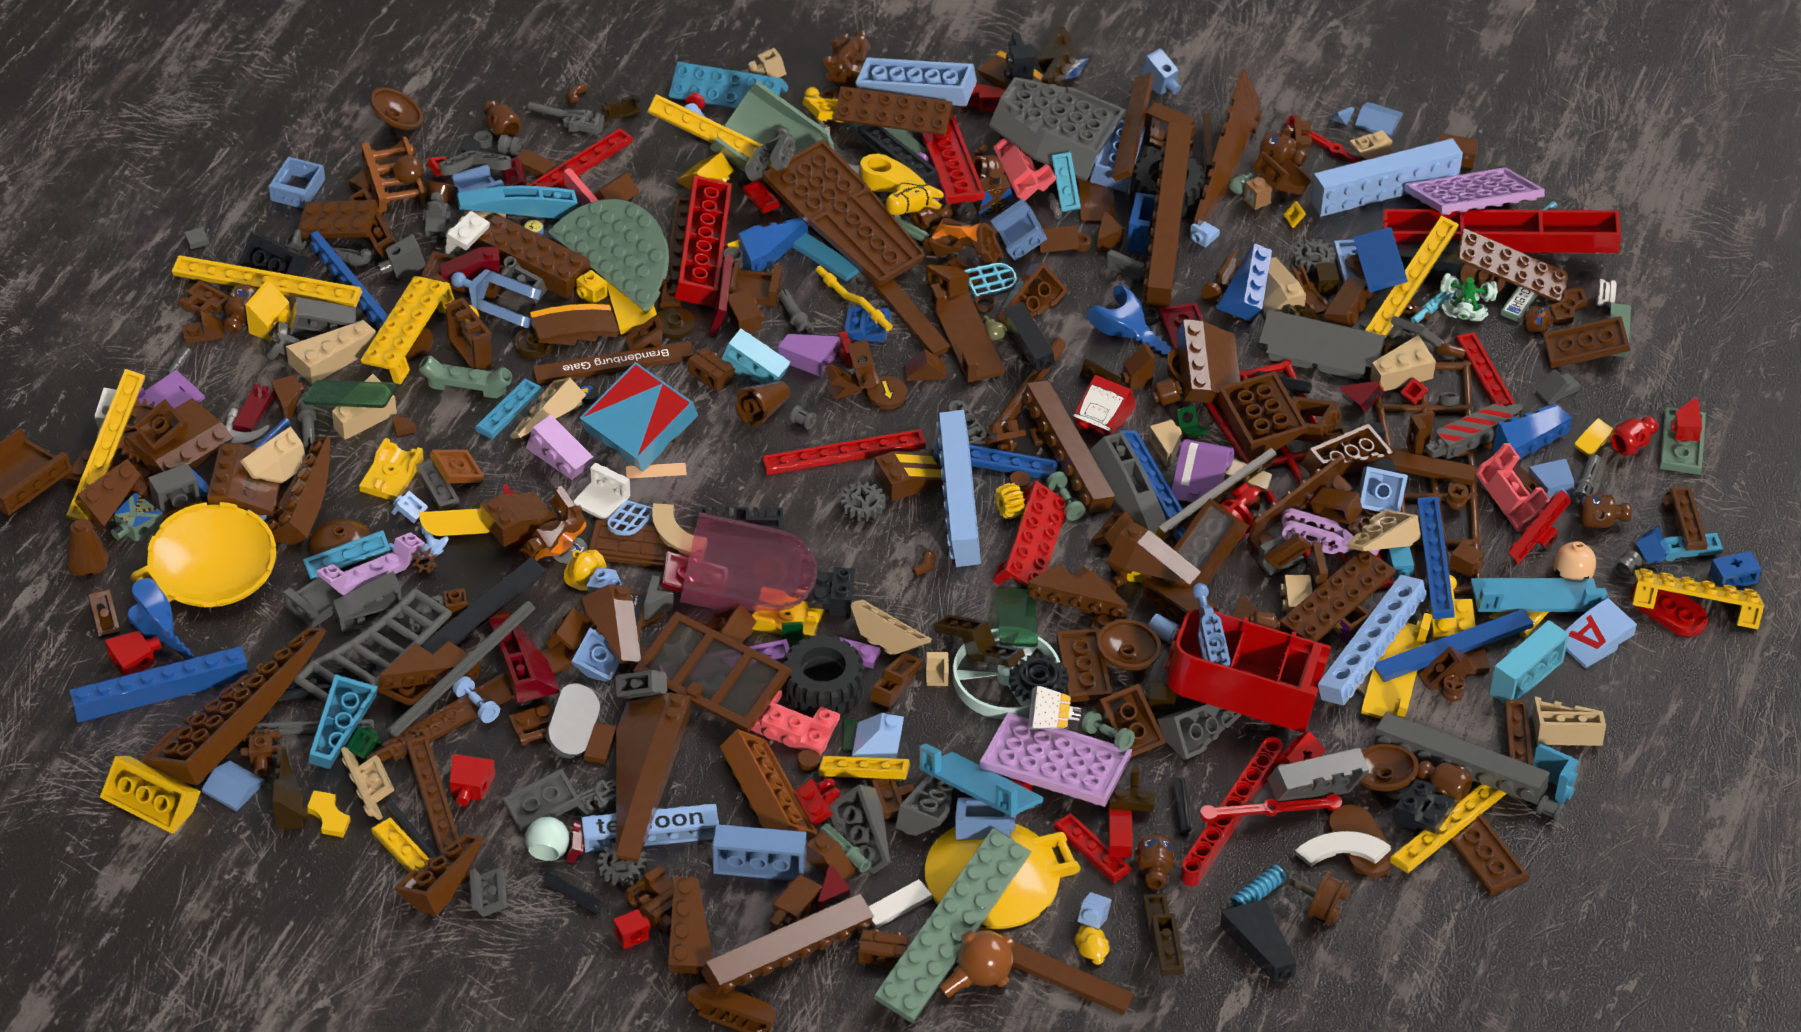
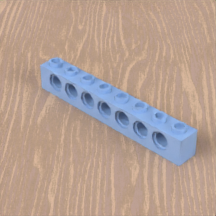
M1404 575L1398 577L1318 683L1321 700L1344 706L1349 698L1353 696L1355 690L1363 683L1370 670L1374 668L1375 663L1384 655L1385 650L1395 640L1400 630L1405 627L1406 622L1414 615L1421 602L1425 600L1426 590L1423 580Z

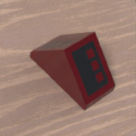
M1380 381L1340 386V391L1346 400L1366 413L1384 393V388Z
M833 866L828 867L818 900V912L850 898V887Z

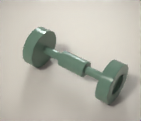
M1055 472L1047 478L1046 483L1049 489L1052 491L1060 490L1061 497L1068 504L1064 509V514L1068 520L1073 521L1081 518L1085 513L1084 505L1080 501L1072 502L1073 499L1066 488H1063L1068 482L1066 475L1063 472Z
M1090 711L1085 715L1082 721L1084 731L1093 734L1100 729V732L1112 738L1115 737V746L1122 751H1126L1132 746L1135 739L1133 731L1123 728L1117 733L1115 729L1108 725H1101L1102 716L1099 713Z

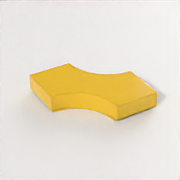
M314 791L308 804L309 814L318 817L322 822V834L344 838L350 823V816L337 809L335 806V794Z

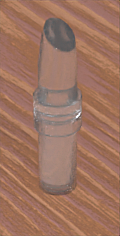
M1052 192L1048 195L1051 210H1053L1055 218L1061 219L1060 204Z

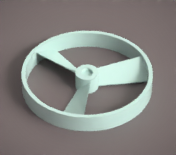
M1013 628L991 629L995 641H1015L1013 647L1023 649L1025 657L1022 659L1025 661L1027 660V655L1031 656L1038 649L1047 655L1049 660L1055 657L1056 663L1060 662L1054 649L1035 634ZM963 644L958 650L953 664V683L960 699L972 710L990 718L1004 720L1008 712L1026 718L1029 717L1030 699L1022 702V696L1016 697L1021 707H997L979 701L964 689L959 680L997 675L998 682L1001 685L1008 686L1011 690L1009 676L1010 669H1013V667L999 665L997 673L957 670L961 660L968 653Z

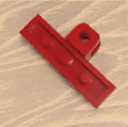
M1563 490L1552 496L1549 505L1537 514L1534 523L1531 526H1527L1518 542L1516 541L1511 545L1508 554L1517 565L1520 564L1537 542L1547 550L1558 538L1557 529L1551 525L1571 503L1568 494Z

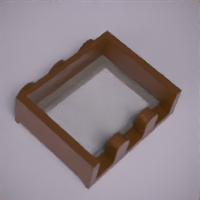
M463 297L445 304L448 340L470 368L484 371L493 369L490 337L492 333Z

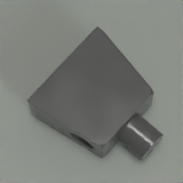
M414 234L386 249L388 260L378 263L382 275L393 271L398 280L420 275L426 267Z

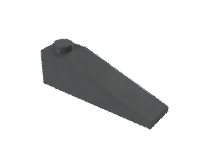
M1202 703L1159 718L1158 722L1166 743L1180 757L1188 759L1204 752L1207 749L1206 746L1211 741H1215L1219 734L1225 728H1229L1242 714Z
M928 774L900 805L896 829L902 830L906 834L917 836L941 825L949 815L953 786L945 784L943 781Z
M858 785L828 805L833 813L830 817L837 831H841L846 840L852 846L858 847L860 853L871 861V866L868 869L871 874H875L890 864L883 808L876 788Z

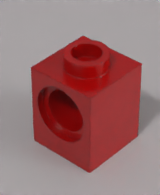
M638 909L613 919L614 934L623 949L649 939L648 930L651 928L647 917H643Z

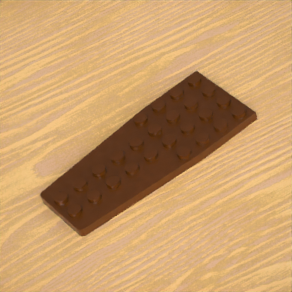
M824 139L792 156L786 168L779 171L771 168L762 174V179L805 222L877 285L887 283L923 261L924 252L894 216L888 213L884 204L863 179Z

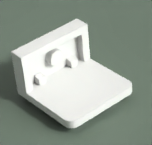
M472 211L466 216H462L458 224L454 228L451 227L446 234V254L455 255L461 248L467 250L489 228L490 222Z
M595 463L591 467V483L574 500V504L576 506L581 505L583 511L602 520H609L616 510L630 497V479Z

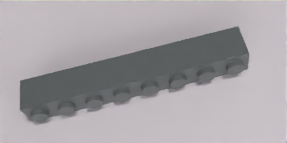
M1386 713L1376 728L1374 743L1376 745L1394 744L1411 751L1417 760L1429 761L1435 767L1443 762L1455 766L1459 765L1471 775L1473 781L1526 801L1538 804L1548 788L1550 773L1548 771L1393 714Z

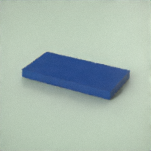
M1391 227L1353 237L1369 293L1408 282Z

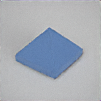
M1349 107L1330 115V119L1347 125L1354 107Z

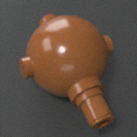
M973 930L965 932L961 937L963 943L958 952V966L953 969L954 972L951 976L942 982L939 987L950 998L961 988L963 989L965 986L968 988L972 984L978 986H993L997 984L998 987L1006 985L1010 980L1007 975L1013 965L1011 947L1015 943L1007 933L1001 936L992 931L974 933Z

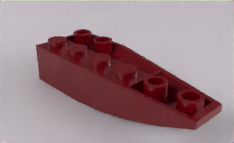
M507 610L498 612L488 620L492 633L511 616ZM519 625L496 645L517 703L560 693L549 661Z

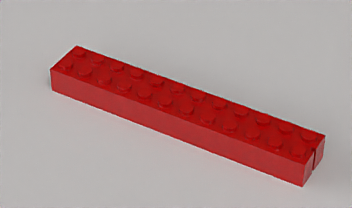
M1383 209V229L1392 228L1396 244L1398 242L1425 241L1440 217L1443 216L1459 224L1451 240H1461L1462 231L1467 229L1521 253H1620L1621 227L1619 210H1468L1466 212L1453 211L1451 214L1444 215L1440 214L1436 209Z

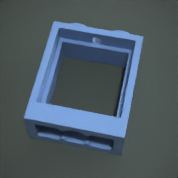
M288 157L269 185L271 201L304 209L305 203L313 200L325 181L324 165ZM292 175L311 180L306 189L286 185Z
M958 798L956 839H985L993 828L1010 838L1011 831H1015L1016 815L1008 816L1004 812L992 808L990 805L975 798Z

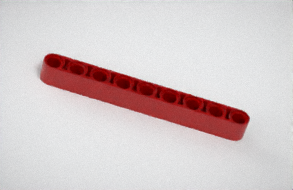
M1269 737L1263 741L1220 807L1252 805L1268 781L1267 778L1276 767L1274 763L1282 754L1283 745L1279 739ZM1244 815L1215 818V820L1207 824L1182 862L1180 878L1183 884L1195 886L1200 883Z

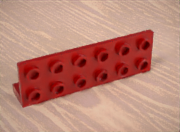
M1035 481L1023 491L1022 496L1025 499L1024 513L1009 556L995 570L992 581L997 585L1013 577L1028 587L1029 580L1047 571L1065 517L1064 509L1068 504H1066L1063 498L1038 481Z

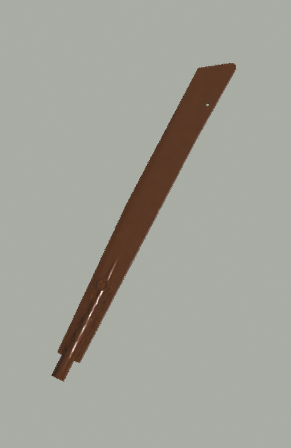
M665 613L649 620L644 619L642 629L663 619ZM594 623L590 628L596 630L597 626ZM559 642L553 648L549 647L541 652L549 661L553 675L573 666L571 661L581 643L575 651H571L565 644ZM506 671L471 691L476 692L484 700V703L494 701L498 706L515 697ZM466 694L406 729L397 737L394 736L382 743V748L367 756L366 761L375 755L380 758L381 762L389 758L396 761L409 754L405 740L427 735L430 743L478 717L480 707H477L469 699V695Z

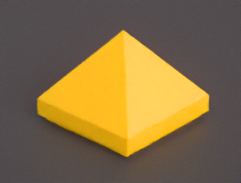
M1295 201L1285 212L1284 217L1291 227L1294 228L1306 213L1299 203Z

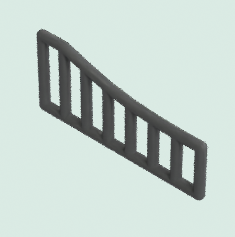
M414 588L367 630L331 652L309 662L297 674L294 682L326 703L329 694L305 678L314 671L333 683L335 674L322 667V665L333 660L370 685L378 686L380 674L375 678L343 657L342 654L352 649L384 671L414 644L421 646L451 617L452 612L420 590ZM416 598L440 613V615L434 621H431L408 605ZM402 612L426 627V629L420 635H417L393 618ZM387 625L412 641V643L404 650L378 633V631ZM371 638L398 656L391 663H388L362 646L361 643Z

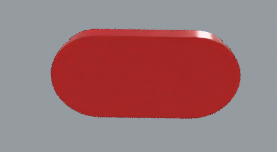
M1636 582L1633 584V586H1632V588H1631V592H1630L1631 602H1632V599H1633V595H1634V591H1635V587H1636ZM1658 589L1654 609L1635 606L1666 628L1682 636H1695L1702 633L1708 622L1705 609L1681 593Z

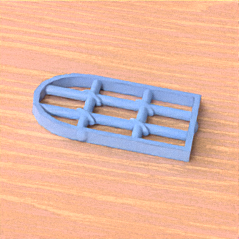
M626 500L609 518L607 522L608 529L616 535L635 534L652 517L653 508ZM627 505L632 506L628 511L623 510ZM635 507L642 509L639 514L632 513ZM645 511H650L647 517L642 515ZM619 513H624L620 520L615 519ZM628 515L634 516L630 523L624 522ZM638 518L644 519L639 525H634ZM612 521H613V522H616V524L613 526V528H612V526L610 525V523H611ZM620 524L626 525L623 531L616 530V528Z

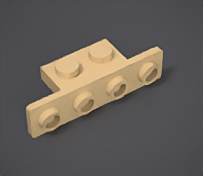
M344 746L341 748L344 756L342 761L351 771L349 776L358 787L356 789L358 796L365 802L364 810L370 817L374 816L380 821L383 819L377 802L394 791L380 758L376 755L359 765L356 756Z

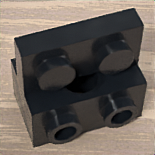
M1012 32L1011 40L1008 42L1009 53L1006 54L1007 68H1004V77L1008 79L1009 84L1014 77L1033 80L1036 55L1032 44H1024L1020 32Z
M834 567L833 572L812 571L808 608L830 610L829 615L851 617L855 569Z
M1416 779L1395 806L1396 826L1415 833L1420 828L1435 834L1456 807V799L1438 792L1436 793V785Z

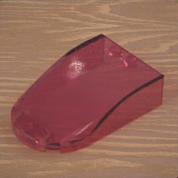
M699 512L680 602L721 610L740 603L747 611L787 610L802 603L812 592L817 579V562L814 554L805 545L806 543L790 532Z

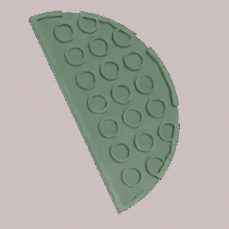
M606 199L595 201L573 210L548 231L565 247L590 259V267L646 313L654 305L660 294L659 289L662 281L667 276L669 249L661 226L645 209L625 200Z

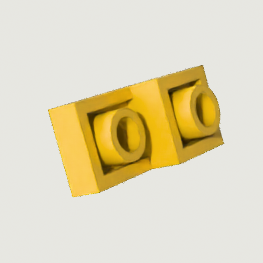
M1598 418L1575 442L1574 447L1590 457L1610 438L1613 428Z

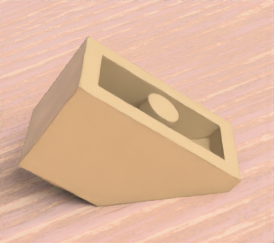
M1173 420L1152 425L1149 432V441L1166 468L1171 466L1182 438V431L1179 426L1175 425Z

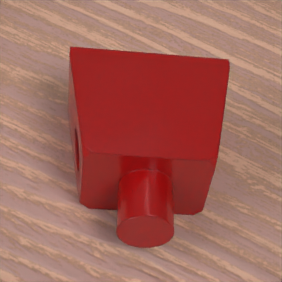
M139 631L105 640L107 654L121 676L142 672L154 664L153 651L162 648L157 636L145 640Z
M453 754L450 775L451 795L457 797L456 802L461 806H467L470 799H483L495 777L494 760Z

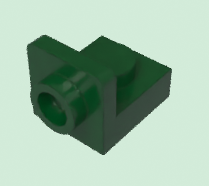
M359 726L346 748L354 755L366 761V757L370 755L376 743L381 745L383 741L378 737L379 733L370 727L365 730Z

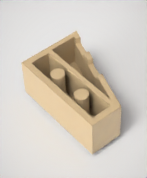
M1417 335L1372 363L1370 380L1371 382L1380 381L1384 391L1406 386L1413 377L1419 382L1430 380L1434 376L1436 361L1420 336Z
M374 374L332 410L334 429L344 440L397 414L395 396Z
M1534 697L1531 717L1537 745H1603L1606 729L1603 711L1576 705L1575 709L1561 706L1562 702L1555 701L1554 704L1542 702L1540 697Z

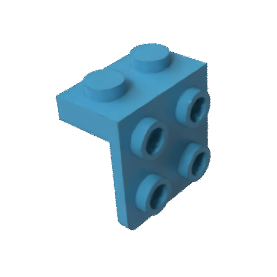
M1539 744L1536 748L1533 766L1550 772L1549 782L1557 785L1554 802L1564 804L1566 799L1570 800L1574 794V783L1578 777L1577 768L1579 760L1556 751L1551 747Z

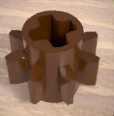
M420 547V555L417 553L413 554L416 562L412 566L417 565L420 568L419 573L423 569L430 573L431 565L434 567L438 566V563L434 561L438 554L433 555L431 547L427 551ZM423 555L425 558L430 559L427 564L426 562H421Z

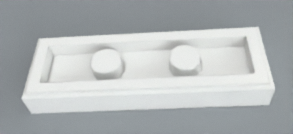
M917 880L870 905L869 908L874 915L870 924L875 929H878L930 901L932 894L920 880Z

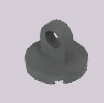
M277 321L272 326L268 335L271 336L269 338L270 341L266 340L264 344L263 355L271 361L279 353L287 356L286 346L300 342L299 339L287 334L288 325L285 322Z

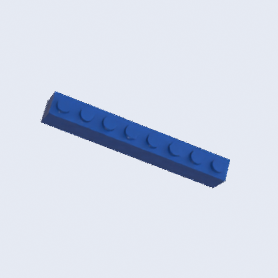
M242 646L69 691L78 723L234 683L245 674H248V667Z

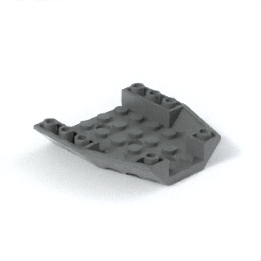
M1014 77L1000 98L989 127L1033 159L1051 167H1054L1052 155L1071 152L1075 177L1087 181L1094 169L1098 155L1121 120L1125 121L1127 111L1075 88Z

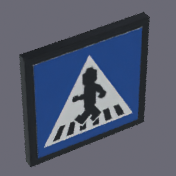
M1093 57L1075 58V63L1062 82L1080 80Z

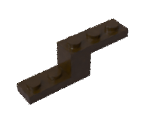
M1064 26L1056 29L1037 59L1044 74L1041 79L1042 83L1060 86L1076 61L1069 47L1071 43L1070 35Z
M947 615L933 625L936 633L962 638L971 660L1013 667L1018 664L1020 659L1025 657L1022 648L996 644L987 621Z
M1166 893L1145 894L1143 896V903L1152 954L1158 955L1161 976L1182 975L1185 972L1176 917L1175 913L1169 912Z

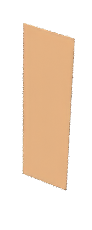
M685 463L649 465L643 472L635 466H626L627 478L686 475Z

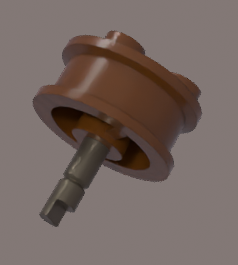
M1328 871L1318 888H1314L1291 877L1289 885L1313 897L1308 912L1309 918L1315 916L1326 921V926H1330L1332 921L1337 922L1342 913V910L1339 909L1342 901H1347L1352 890L1348 888L1349 880L1340 881L1331 877L1332 873Z

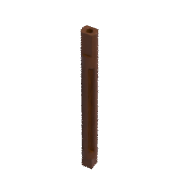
M1055 338L1050 345L1054 352L1055 362L1066 348L1061 338ZM1051 367L1038 372L1033 368L994 422V424H1002L1003 433H1005L1003 423L1013 421L1025 405L1022 400V394L1027 383L1042 381Z

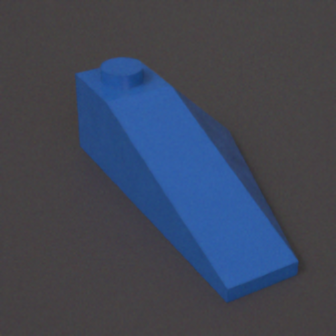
M802 218L786 220L783 224L778 225L774 222L770 223L767 227H762L761 225L753 226L738 233L739 249L743 253V266L747 270L760 272L769 268L793 247V243L805 233L808 234V223Z

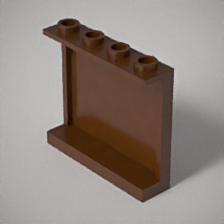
M22 428L0 442V511L8 516L73 471L68 454L61 452L57 456L27 440Z

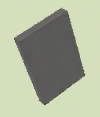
M562 769L502 798L521 834L525 833L531 823L538 818H555L582 804Z

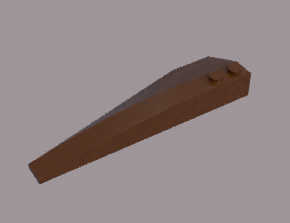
M1244 69L1241 70L1231 99L1232 104L1228 108L1227 118L1224 121L1222 133L1212 160L1213 166L1209 170L1207 185L1204 187L1202 200H1200L1194 223L1199 226L1204 221L1207 222L1229 190L1230 180L1237 175L1253 133H1257V121L1260 122L1262 118L1261 102Z
M307 628L288 642V648L273 653V659L268 663L264 664L261 662L255 667L256 672L250 676L245 674L218 694V700L208 701L202 706L203 711L195 716L191 714L185 718L186 723L180 728L175 726L170 729L141 757L142 761L183 783L194 785L201 783L204 777L218 766V763L245 738L278 701L326 633L325 629Z
M665 693L626 703L616 729V858L639 861L690 719L691 696Z

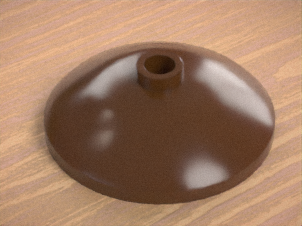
M378 88L370 96V104L374 113L387 125L401 130H412L421 125L423 113L418 104L406 94L391 88Z
M344 518L330 520L320 525L312 533L309 541L310 552L314 556L371 535V532L364 524L356 520Z
M1122 619L1112 621L1100 630L1097 638V648L1100 655L1111 665L1124 670H1141L1153 665L1157 661L1161 652V641L1156 632L1146 624L1135 620Z
M1378 744L1362 750L1370 771L1359 783L1375 791H1395L1410 784L1418 774L1419 765L1416 756L1404 747L1394 744Z

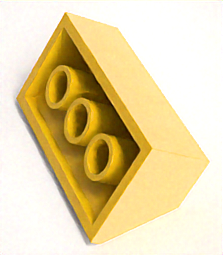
M115 756L100 798L170 833H175L193 813L201 791L131 756Z

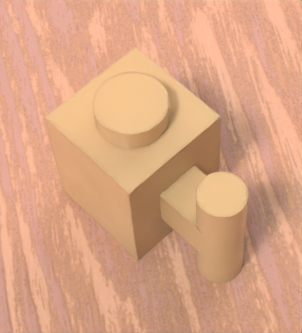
M775 48L757 55L760 65L757 66L755 61L749 63L752 74H764L765 76L776 78L786 75L782 58Z

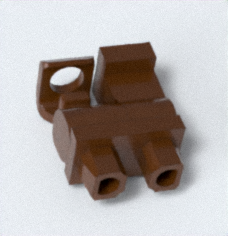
M659 865L645 874L644 880L642 879L626 889V901L629 906L640 909L641 915L647 917L654 930L661 928L664 932L668 933L671 931L674 883L666 876V871L663 867ZM645 890L653 897V899H650L649 895L645 894Z

